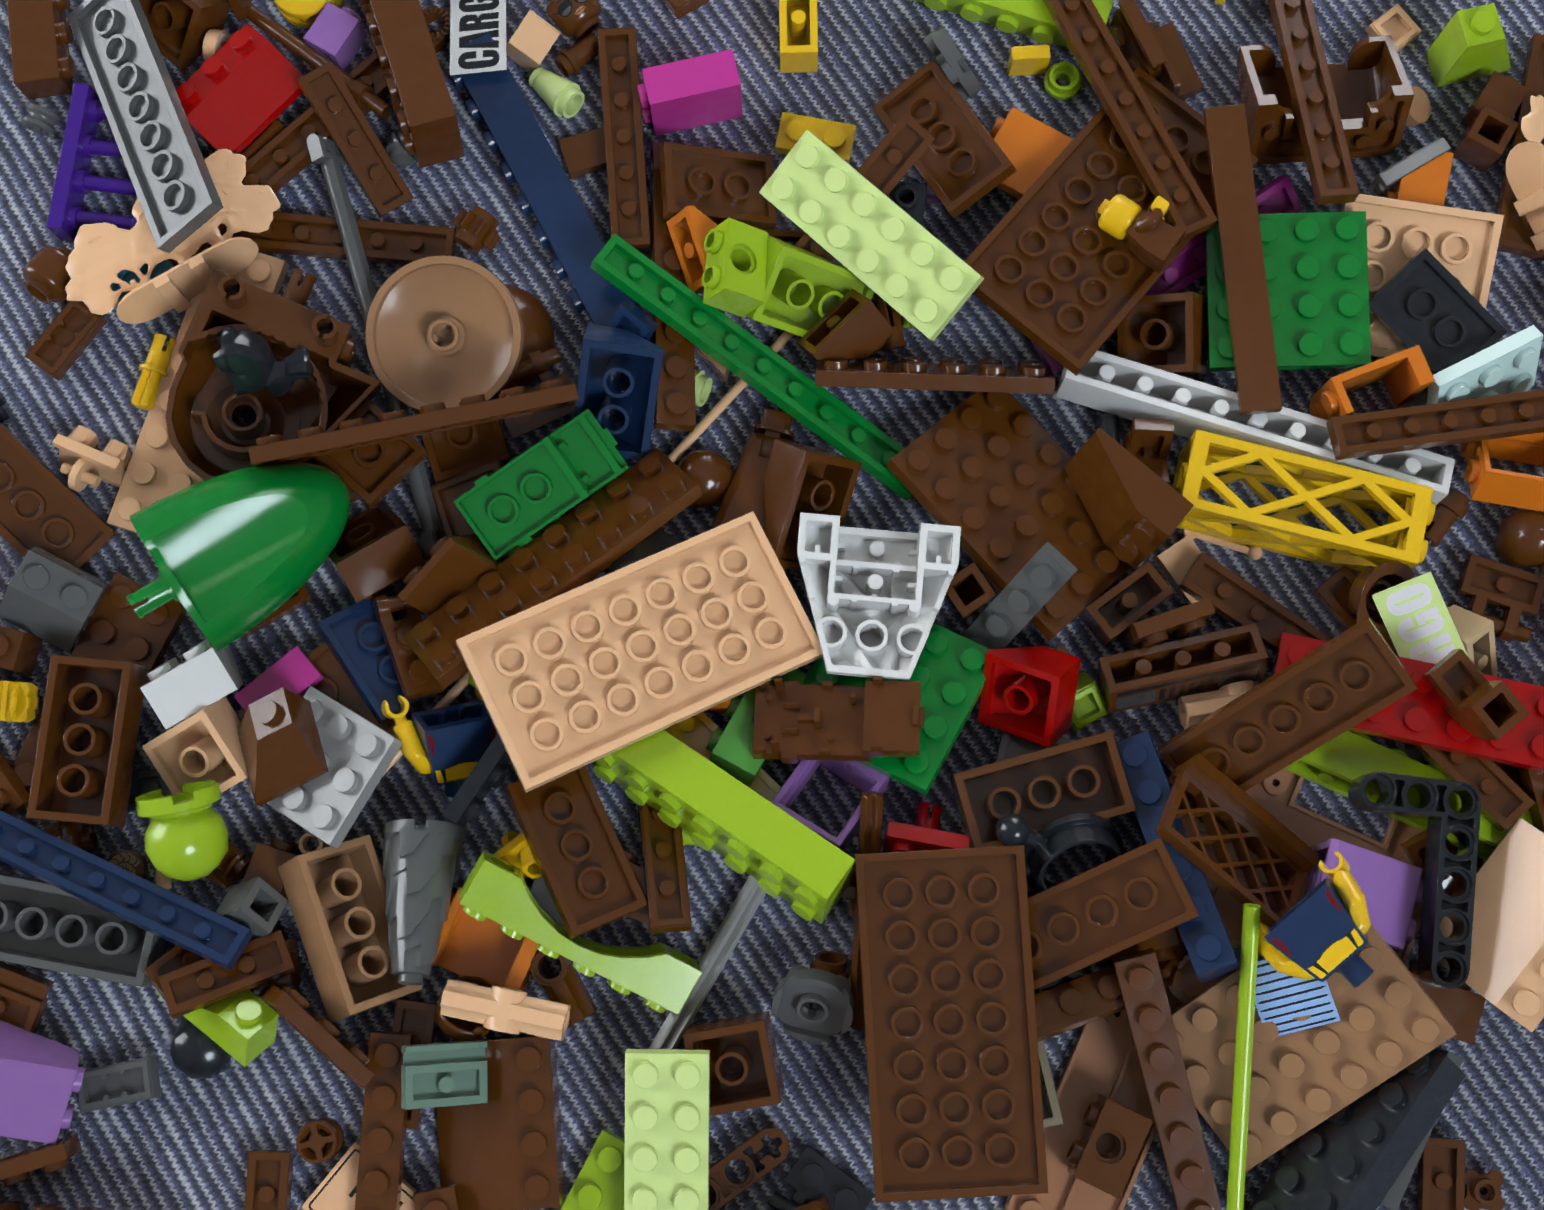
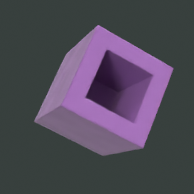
M327 2L303 38L307 45L345 71L368 36L361 24V17L347 6H343L340 9Z

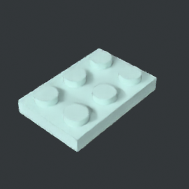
M1532 325L1434 374L1435 381L1428 387L1426 405L1528 391L1535 382L1543 334Z

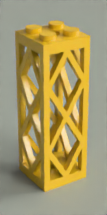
M1196 429L1179 452L1172 487L1194 505L1176 528L1247 546H1257L1263 550L1338 569L1346 565L1352 572L1358 574L1368 566L1377 567L1387 561H1399L1408 565L1411 569L1422 563L1428 550V540L1424 539L1426 525L1428 526L1432 522L1436 509L1435 502H1431L1434 489L1432 487ZM1259 461L1263 466L1246 464ZM1219 472L1226 473L1225 475H1221L1218 477L1214 475ZM1241 480L1265 504L1249 508L1226 484ZM1260 482L1287 488L1294 496L1278 500ZM1357 487H1362L1365 491H1362V490H1350V489H1354V488H1357ZM1213 489L1231 507L1206 501L1199 492ZM1304 504L1303 506H1299L1293 509H1287L1289 507ZM1340 505L1366 531L1353 534L1327 508ZM1360 507L1389 514L1387 524L1379 526ZM1272 512H1275V513H1276V514H1272V515H1269V516H1265L1266 514H1269V513H1272ZM1314 513L1333 532L1305 526L1297 517Z

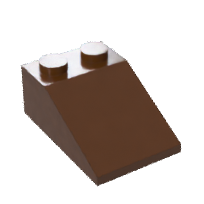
M1100 427L1064 467L1104 544L1114 551V554L1120 560L1127 562L1134 569L1169 538L1194 506Z
M775 439L764 475L766 537L783 569L801 571L797 557L800 512L841 516L840 526H843L862 464L861 462L830 450Z

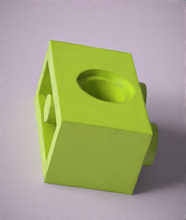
M728 217L707 233L704 241L706 263L702 275L704 304L744 317L765 303L768 232Z

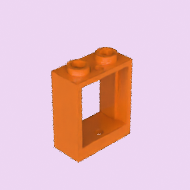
M1544 432L1461 443L1460 452L1466 459L1464 480L1469 483L1471 500L1544 512V477L1491 468L1490 458L1542 466L1544 474Z

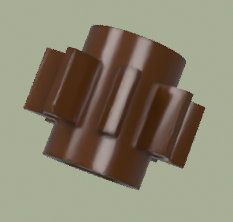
M475 206L473 211L470 210L469 212L462 208L452 222L456 231H458L454 236L455 241L475 255L483 249L491 252L501 239L497 235L499 232L495 230L499 225L498 220L481 207Z

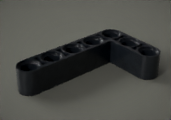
M1372 772L1354 778L1349 784L1348 797L1352 805L1357 809L1367 812L1428 819L1417 963L1418 974L1427 985L1433 987L1455 989L1462 986L1468 979L1470 971L1481 799L1478 791L1472 785L1464 782L1386 772ZM1369 781L1374 782L1379 788L1380 795L1376 802L1370 801L1365 794V787ZM1411 786L1417 789L1420 794L1421 800L1416 808L1407 800V791ZM1452 792L1459 795L1462 805L1458 813L1454 812L1449 806L1448 799ZM1449 833L1455 835L1458 840L1459 846L1455 854L1449 852L1446 847L1445 841ZM1447 874L1453 877L1456 885L1455 891L1451 896L1445 893L1442 885L1443 879ZM1444 916L1451 920L1453 926L1452 933L1447 938L1442 935L1439 928L1440 921ZM1442 958L1447 960L1450 967L1449 975L1444 980L1439 978L1436 971L1437 963Z

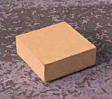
M1397 3L1372 22L1366 29V32L1370 37L1391 35L1396 50L1399 52L1415 40L1422 30Z

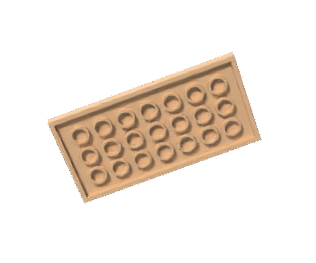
M754 511L456 640L461 656L526 793L823 657L818 636Z

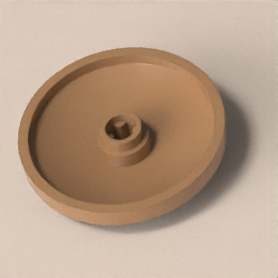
M431 256L403 266L384 282L371 303L366 321L365 338L367 353L373 370L392 395L418 410L421 409V406L444 402L446 409L460 406L459 402H461V399L469 396L485 394L486 401L493 400L504 390L513 378L522 356L524 329L522 317L513 295L505 284L492 272L464 258Z

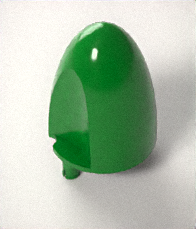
M278 462L238 469L218 475L157 500L130 515V519L160 570L158 573L159 578L132 594L126 595V599L131 606L147 598L149 599V601L134 609L140 619L144 618L147 614L153 613L154 610L173 599L176 602L180 600L207 640L217 651H220L246 634L282 606L313 576L336 546L349 517L351 497L346 482L336 472L317 464Z

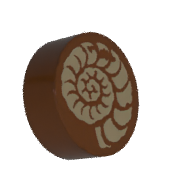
M119 850L107 859L108 862L146 879L148 876V862L137 851Z

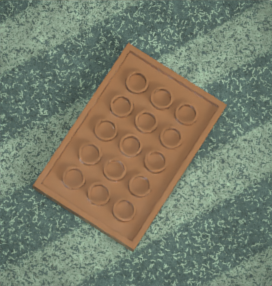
M1372 922L1366 933L1368 943L1357 954L1374 970L1373 973L1356 988L1338 970L1326 979L1341 1021L1278 1036L1277 1025L1272 1021L1262 1023L1255 1006L1246 1172L1456 1035L1454 1027ZM1258 952V961L1265 960ZM1240 969L1221 977L1171 1012L1195 1107L1228 1150H1230ZM1311 1015L1295 1017L1293 1019L1304 1021L1309 1019Z

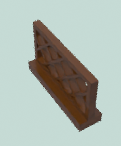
M1198 753L1172 770L1168 781L1173 787L1155 832L1240 904L1253 903L1260 905V920L1270 927L1296 904L1305 873L1316 867L1319 854ZM1186 796L1198 806L1197 809L1190 808ZM1194 817H1202L1208 836H1200ZM1175 818H1181L1187 834L1186 838L1172 827ZM1217 822L1222 827H1224L1229 834L1221 835ZM1232 842L1239 862H1231L1225 843ZM1204 844H1212L1218 864L1208 857ZM1248 849L1256 854L1259 860H1252ZM1255 868L1263 869L1269 885L1268 888H1262ZM1235 870L1243 871L1249 890L1239 883ZM1278 874L1288 881L1287 886H1282ZM1273 895L1279 911L1278 915L1270 909L1265 896Z

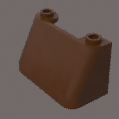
M1391 35L1368 37L1360 40L1352 47L1347 63L1328 64L1350 158L1376 157L1393 151L1401 141L1414 97V92ZM1266 45L1240 46L1237 58V71L1241 103H1245L1251 154L1259 159L1258 164L1305 162L1284 67L1275 68V54Z

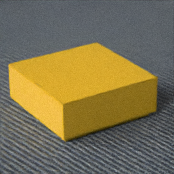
M1050 45L1013 46L1007 63L1008 76L1045 74L1051 58Z

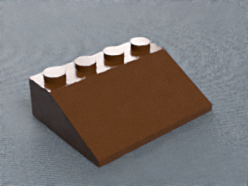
M532 1034L480 1039L487 1041L485 1051L488 1076V1103L436 1107L440 1186L456 1183L461 1210H528L560 1207L565 1201L566 1195L556 1042L553 1039L541 1038Z

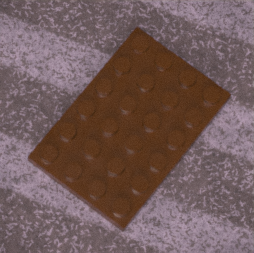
M975 392L891 458L886 465L940 525L961 526L960 546L1001 591L1047 542L1078 569L1030 620L1048 641L1132 567L1127 562L1120 560L1114 554V551L1104 544L1064 468L1072 459L1070 455L1011 393Z

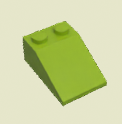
M768 235L765 303L747 314V316L755 321L803 337L851 289L856 290L870 300L874 295V291L846 267Z

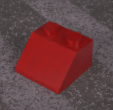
M1046 646L989 649L986 652L983 676L986 680L981 692L978 722L1042 746L1052 747L1071 728L1081 658Z

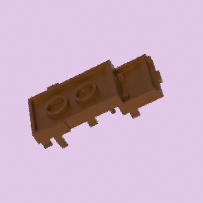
M873 676V680H865V686H833V681H822V685H801V681H785L784 684L783 678H774L775 684H769V681L756 687L752 744L753 759H781L782 763L798 764V760L872 761V756L916 757V755H919L920 728H924V707H920L921 681H884L883 676Z

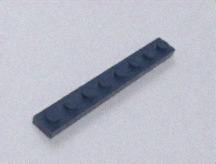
M0 810L1 861L230 971L252 938L253 933L249 928Z

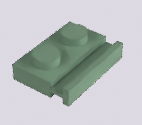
M474 1040L401 1046V1052L403 1053V1065H401V1108L411 1110L488 1103V1076L485 1051L487 1041Z

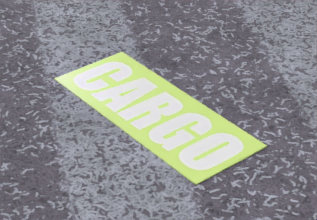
M1431 571L1371 595L1399 657L1437 664L1454 649H1462L1468 656Z

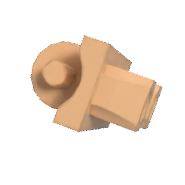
M78 425L68 437L58 433L52 441L53 446L59 448L58 460L62 464L60 472L68 476V487L76 492H81L88 484L98 487L101 480L120 488L125 475V468L131 458L129 447L114 439L109 441L103 451L94 449L99 442L97 434L81 425Z

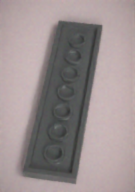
M84 0L68 15L69 22L157 249L170 253L224 207L140 1Z

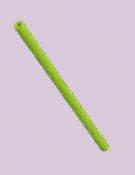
M1253 903L1243 904L1226 1210L1244 1209L1261 906Z

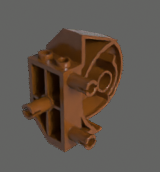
M294 268L283 297L247 283L240 277L236 278L233 274L228 275L214 269L179 347L178 352L182 361L169 389L165 415L170 443L187 468L201 479L207 480L238 469L252 467L248 448L257 446V438L281 434L285 441L299 438L298 430L322 426L324 433L336 431L339 428V422L346 421L368 399L372 400L381 390L380 380L350 368L357 349H354L356 340L352 339L351 326L336 320L333 316L328 317V314H321L305 307L312 288L318 280L312 274L307 272L304 278V275H302L303 270ZM229 325L233 326L236 330H251L267 339L275 358L280 360L285 359L297 348L305 347L310 352L309 362L313 366L314 373L311 376L294 380L290 390L282 396H273L266 388L259 392H248L245 395L237 396L234 392L235 386L230 381L226 372L221 371L213 359V354L221 349L217 338L221 336L223 329ZM241 411H251L256 415L255 422L247 427L237 426L234 420ZM314 457L305 458V459H300V460H295V461H290V462H303V463H308V462H309L310 460H312Z

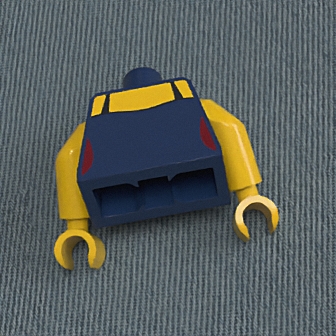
M477 688L474 691L480 700L411 713L412 720L408 721L405 715L409 710V702L405 697L397 696L398 702L401 705V710L398 714H393L389 709L388 702L384 700L381 704V711L385 717L394 719L396 726L393 727L396 738L402 741L400 748L403 755L420 774H428L435 785H444L446 796L454 798L498 734Z
M1335 851L1334 853L1339 859V864L1336 868L1329 869L1322 860L1318 864L1319 868L1332 880V883L1326 877L1272 926L1268 927L1260 922L1258 952L1279 973L1303 980L1316 978L1324 982L1338 970L1356 988L1374 971L1357 954L1368 943L1366 933L1370 928L1371 922L1365 895L1350 873L1349 862L1339 852Z

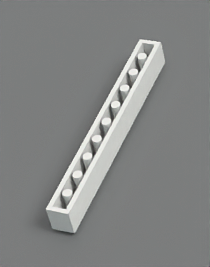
M1097 351L1077 376L1064 367L1055 395L1057 398L1109 414H1117L1119 417L1132 421L1133 418L1173 420L1174 433L1188 438L1198 429L1432 487L1434 489L1431 502H1435L1436 505L1449 493L1455 459L1423 449L1335 460L1326 425L1328 420L1286 407H1282L1280 412L1240 416L1236 392L1102 351ZM1362 487L1355 488L1358 490L1365 491Z

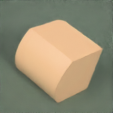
M529 10L507 43L506 54L514 62L533 72L539 67L561 32L532 10Z

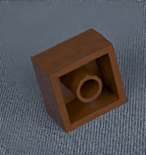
M769 1011L689 1026L683 1035L686 1050H710V1116L781 1103L785 1088Z

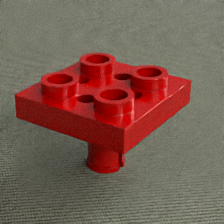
M923 802L917 805L915 825L893 821L888 822L880 853L969 848L970 836L939 830L943 811L942 807L933 803L930 818H927L929 802Z

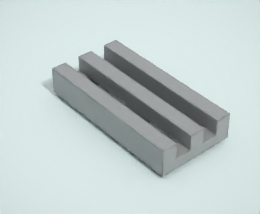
M1444 137L1436 139L1380 172L1369 185V192L1372 196H1383L1387 190H1393L1401 178L1441 154L1448 152L1451 147Z

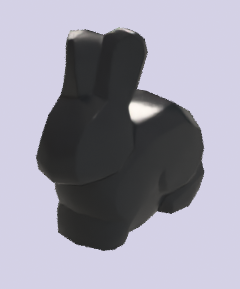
M229 325L223 329L221 336L217 338L221 349L213 354V359L217 367L221 371L226 372L230 381L235 386L234 392L237 396L245 395L248 392H259L265 388L273 396H282L290 390L294 380L311 376L314 373L313 366L309 362L310 352L305 347L297 348L285 359L280 360L275 358L267 339L251 330H236L233 326Z

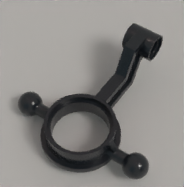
M1014 813L1004 815L996 825V835L1005 846L1022 844L1026 846L1024 850L1026 879L1032 886L1027 892L1028 898L1058 885L1046 880L1043 877V873L1048 864L1058 854L1068 848L1086 843L1106 845L1108 847V854L1104 863L1123 855V841L1116 827L1109 820L1094 814L1080 813L1067 815L1048 823L1038 832L1029 829L1027 821L1021 815Z

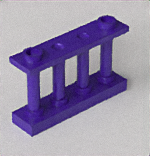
M74 83L46 225L52 233L63 241L74 242L80 226L84 224L107 222L116 225L118 228L130 230L137 222L134 216L88 212L82 209L84 195L89 190L137 196L131 180L94 176L89 173L91 159L96 155L122 158L115 141L98 140L96 138L98 123H101L103 119L107 120L99 96L87 84Z

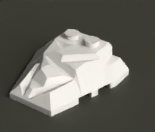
M800 512L797 557L804 578L827 674L867 678L883 676V679L909 681L958 568L961 526L921 523L918 533L842 527L840 526L841 516Z

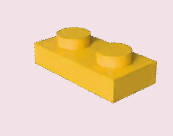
M782 112L775 153L788 155L805 131L809 130L847 163H850L856 125Z

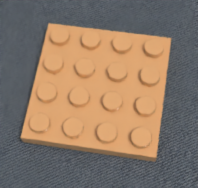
M1359 194L1355 202L1342 203L1341 212L1366 211L1369 299L1418 251L1426 248L1486 309L1504 215ZM1370 313L1371 356L1384 358L1406 350Z

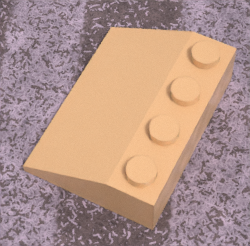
M1520 817L1476 873L1470 971L1465 983L1530 1032H1533L1544 1018V833ZM1444 916L1439 924L1440 932L1445 938L1449 937L1453 929L1452 922L1447 916ZM1444 958L1440 959L1439 963L1450 971L1447 960Z

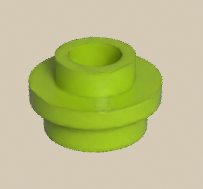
M1059 62L1048 68L1043 84L1046 92L1051 97L1058 100H1067L1078 93L1082 78L1079 70L1072 63ZM1065 79L1068 82V86H1060L1056 83V80Z

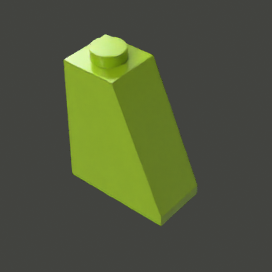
M1495 3L1457 11L1428 49L1426 56L1436 87L1492 75L1494 71L1499 73L1506 72L1511 68L1506 37Z

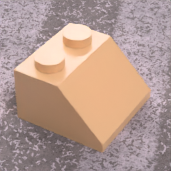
M226 696L142 746L172 794L183 792L181 784L203 780H215V783L218 782L222 793L248 778L238 736L242 722Z

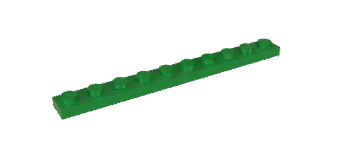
M615 233L592 261L590 265L592 270L843 455L861 462L862 469L907 501L913 496L886 467L890 459L904 449L903 446L822 386H815L814 380L718 309L704 304L702 297Z

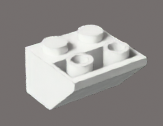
M206 639L182 654L186 659L185 661L179 663L176 657L146 674L150 681L140 689L165 729L172 727L236 691L243 685L229 645L217 651Z

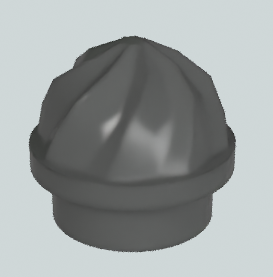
M394 130L386 143V152L392 162L402 167L418 163L416 154H407L402 131Z

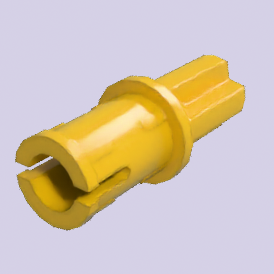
M154 334L145 364L139 365L141 374L131 398V404L141 410L149 411L154 408L161 377L169 376V373L166 371L177 341L170 338L168 342L166 341L167 336L163 334Z

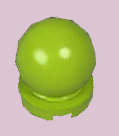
M215 780L181 784L183 792L163 796L162 789H157L135 798L137 816L152 819L145 832V852L152 865L167 878L192 881L208 876L220 865L228 851V828L223 816L211 807L214 802L222 797L218 782L215 783Z

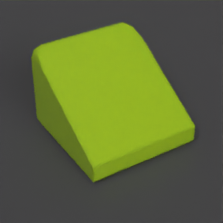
M1085 672L1080 673L1078 676L1071 728L1074 732L1108 714L1096 681Z

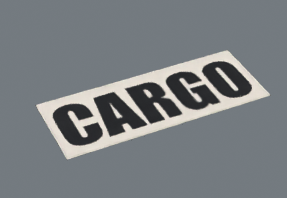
M450 0V75L507 70L506 0ZM487 33L490 34L494 41L465 45Z

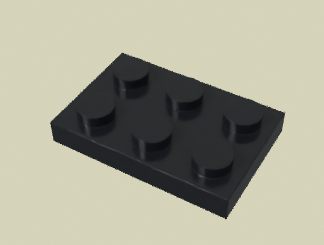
M1426 248L1418 251L1369 299L1370 313L1406 349L1416 345L1420 346L1433 375L1494 345L1508 332Z

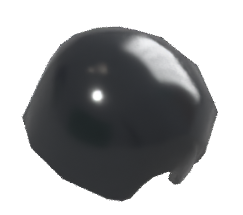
M188 1019L178 1026L170 1044L171 1058L175 1067L191 1079L213 1078L227 1068L232 1057Z

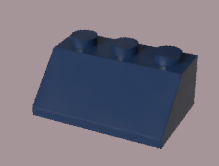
M588 323L583 338L577 385L579 400L575 402L573 418L589 408L602 428H608L618 442L616 448L624 459L640 461L641 458L649 454L664 349L629 330Z

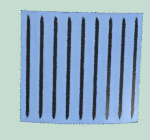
M1266 959L1258 961L1255 1006L1262 1023L1272 1021L1277 1025L1278 1036L1341 1021L1327 980L1321 982L1316 978L1310 980L1299 979L1277 972ZM1311 1015L1309 1019L1304 1021L1293 1019L1295 1017Z

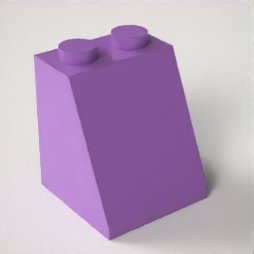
M1334 838L1317 844L1315 852L1319 854L1316 867L1310 869L1304 896L1326 877L1332 883V880L1319 868L1318 864L1322 860L1329 869L1336 868L1339 864V859L1334 852L1337 851L1349 862L1350 873L1365 895L1369 918L1375 928L1393 950L1404 949L1405 943L1410 944L1416 928V920L1411 919L1414 903L1419 904L1423 895L1424 880L1420 879L1422 868Z
M0 1020V1136L56 1144L60 1128L67 1130L69 1128L74 1104H69L68 1101L71 1092L79 1093L85 1073V1068L78 1067L79 1050Z

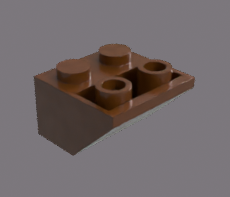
M476 533L468 535L459 534L449 538L445 536L431 548L429 552L432 556L431 559L423 567L421 565L417 566L406 576L403 581L406 587L398 594V597L405 603L430 616L448 603L449 600L477 583L484 574L495 572L498 569V565L504 560L501 557L494 560Z

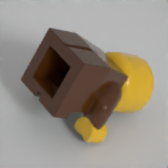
M1122 194L1115 195L1110 201L1105 199L1097 211L1101 214L1098 220L1099 227L1118 240L1124 239L1125 244L1136 257L1158 273L1161 272L1181 244L1186 232V228L1178 223L1172 226L1164 222L1163 216L1168 211L1170 204L1161 196L1155 198L1150 207L1152 211L1149 213L1143 211L1137 203Z

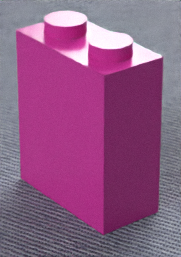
M732 49L642 69L644 84L637 85L645 124H653L655 136L743 117L741 83Z

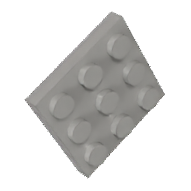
M310 686L303 698L311 703L329 772L267 802V804L328 845L338 849L400 749L402 741L318 689ZM249 783L246 790L252 793L251 785Z

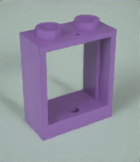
M801 760L771 803L842 851H845L859 831L861 803L837 838L790 810V806L819 765L863 792L877 791L884 794L890 777L857 761Z

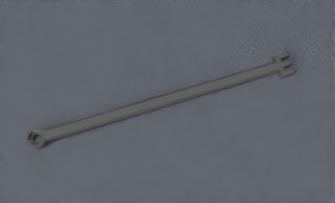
M312 133L307 138V147L311 161L320 164L366 326L368 312L376 291L341 166L345 165L346 162L330 138ZM382 384L389 412L404 410L405 417L410 416L407 404L397 399ZM422 460L407 474V478L423 532L420 538L417 539L416 545L424 559H431L432 556L429 554L431 548L440 539L445 537L442 523L439 521Z

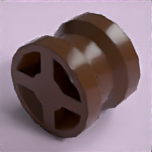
M319 1118L304 1125L299 1131L296 1138L297 1151L307 1162L322 1163L337 1155L342 1149L344 1131L336 1120Z

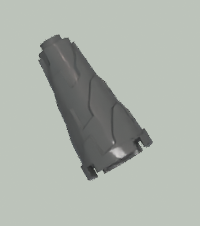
M399 819L389 821L383 825V879L386 883L385 917L388 922L391 974L398 977V984L415 986L422 985L423 978L431 976L433 961L437 955L443 922L448 919L453 883L457 882L466 832L459 825L444 821L426 819V825H415V819Z

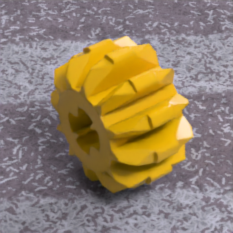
M0 680V721L30 722L34 720L36 710L39 708L38 687L31 682Z

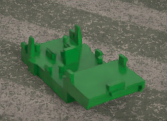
M588 408L562 427L556 428L552 431V434L521 455L515 456L507 465L494 474L490 475L488 472L474 482L475 487L469 491L466 490L453 502L493 559L497 560L501 556L504 557L510 553V550L517 545L520 548L535 538L533 536L534 533L550 522L553 523L561 518L560 516L592 493L598 492L602 489V486L630 467L616 448L618 442L608 428H602Z

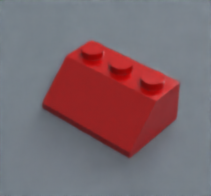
M246 23L212 57L206 59L202 66L187 81L176 88V92L194 134L215 151L224 148L231 150L233 154H240L303 93L297 84V79L303 75L267 38Z

